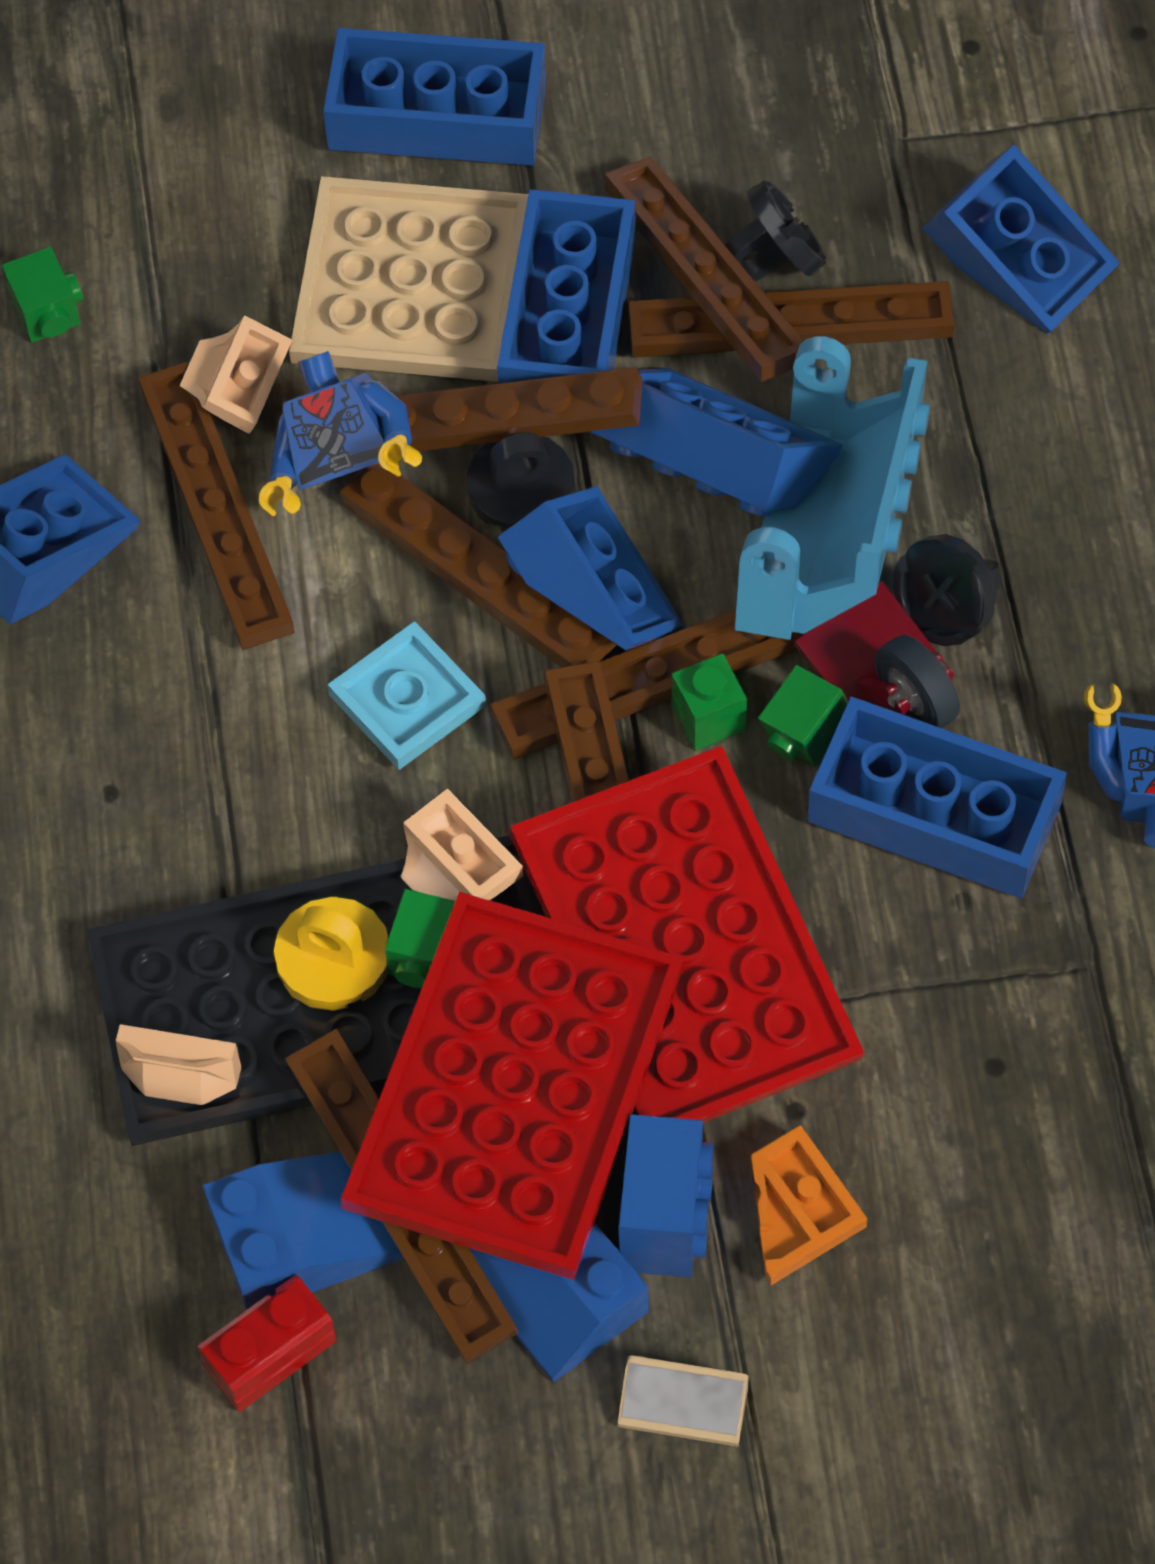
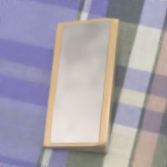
M628 1356L618 1427L738 1447L748 1393L749 1376L743 1373L639 1356Z

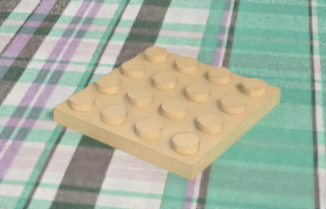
M321 176L292 333V342L289 350L291 363L298 364L299 361L329 351L334 367L498 382L497 365L529 194Z

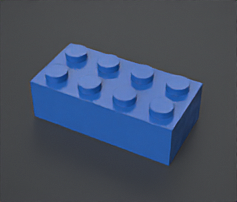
M338 28L323 111L328 150L535 166L547 82L545 43Z
M529 190L497 365L498 384L614 370L636 240L635 200Z
M850 697L809 790L808 822L1023 899L1060 809L1067 772Z

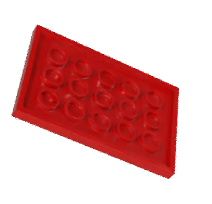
M722 745L510 826L509 835L546 917L684 958L683 970L633 1110L634 1115L703 1120V1123L862 1060L865 1052Z
M459 892L341 1197L342 1209L574 1280L628 1128L630 1114L632 1115L677 988L683 970L684 958Z

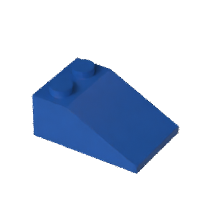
M1012 145L989 161L921 227L958 269L1046 334L1050 333L1120 264L1015 145Z
M66 454L0 485V616L9 624L52 603L133 533L141 521Z
M598 486L546 501L498 536L506 550V558L509 565L516 573L523 577L527 585L626 651L677 632L684 627L683 622Z
M340 1152L259 1164L202 1185L210 1215L246 1310L265 1296H274L276 1294L275 1289L294 1275L300 1277L313 1293L403 1259L381 1221L342 1209L341 1197L351 1170Z

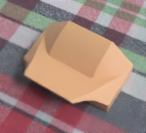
M244 315L242 320L228 333L199 341L180 386L198 398L202 408L250 434L259 419L292 339Z
M446 789L403 822L408 849L401 878L413 891L456 901L459 892L491 900L523 877V866L449 789Z
M120 1024L116 1045L121 1069L144 1096L204 1105L237 1088L241 1063L236 1043Z

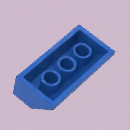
M670 368L638 370L643 379L639 426L591 431V433L611 441L609 445L611 450L630 457H640L642 455L653 460V469L671 476L681 477L686 475L697 480L695 484L697 489L716 496H726L727 494L740 500L739 507L760 516H771L772 511L795 509L839 456L843 445Z
M595 1222L574 1280L469 1248L518 1328L519 1334L515 1337L553 1383L649 1312L648 1286Z

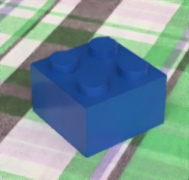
M630 1114L619 1221L620 1253L637 1273L692 1278L694 1257H706L708 1205L711 1202L714 1143L703 1142V1120Z

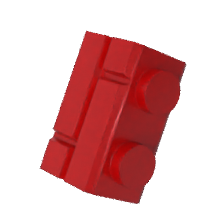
M294 1275L276 1288L274 1296H265L197 1346L204 1369L238 1413L337 1342L332 1318L297 1275Z

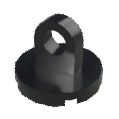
M763 180L747 191V197L758 218L735 234L725 246L754 281L760 280L788 259L806 276H813L826 264V255L808 224L805 225L804 222L799 224L800 220L798 217L794 218L791 214L794 209L790 200L770 181ZM758 251V253L749 260L741 261L746 255Z
M518 433L505 437L499 442L486 443L473 456L467 471L469 502L481 520L487 524L490 521L494 525L501 526V531L505 532L544 502L575 493L573 464L562 447L548 437H540L534 433Z
M948 534L928 536L911 545L906 554L901 556L897 562L893 582L895 598L929 642L940 646L961 645L983 632L994 615L996 590L1000 588L999 563L983 559L981 554L965 540Z

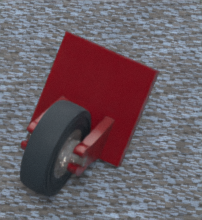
M882 581L878 584L876 595L813 628L795 640L793 644L816 675L842 689L848 702L850 697H854L942 729L953 722L959 715L960 703L952 683L954 679L952 668L947 666L941 654L934 649Z

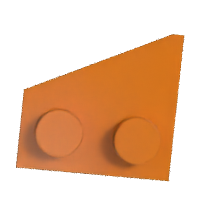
M801 1125L751 1155V1171L765 1279L770 1286L867 1227L868 1218Z

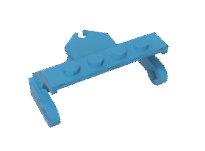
M815 336L806 339L799 345L793 365L794 378L790 421L843 445L839 456L795 509L772 511L771 516H764L761 528L755 529L747 535L739 562L736 631L790 640L792 632L804 634L876 595L886 552L897 553L902 519L895 518L896 512L906 514L909 504L912 480L904 479L905 473L915 475L918 467L921 442L914 441V436L925 437L930 404L923 403L928 361L913 358L906 359L900 391L861 402H853L848 398L851 358L846 347L839 341L826 336ZM816 359L825 360L828 369L818 368Z

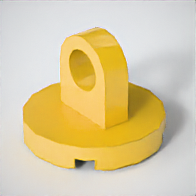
M328 897L306 903L292 912L278 930L274 946V956L278 975L283 981V985L292 997L311 1008L335 1011L348 1008L347 1004L355 1003L360 999L363 1002L376 993L388 974L385 947L388 941L386 927L373 910L352 899Z

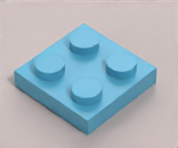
M415 621L327 684L329 696L398 770L402 769L486 706L485 694Z

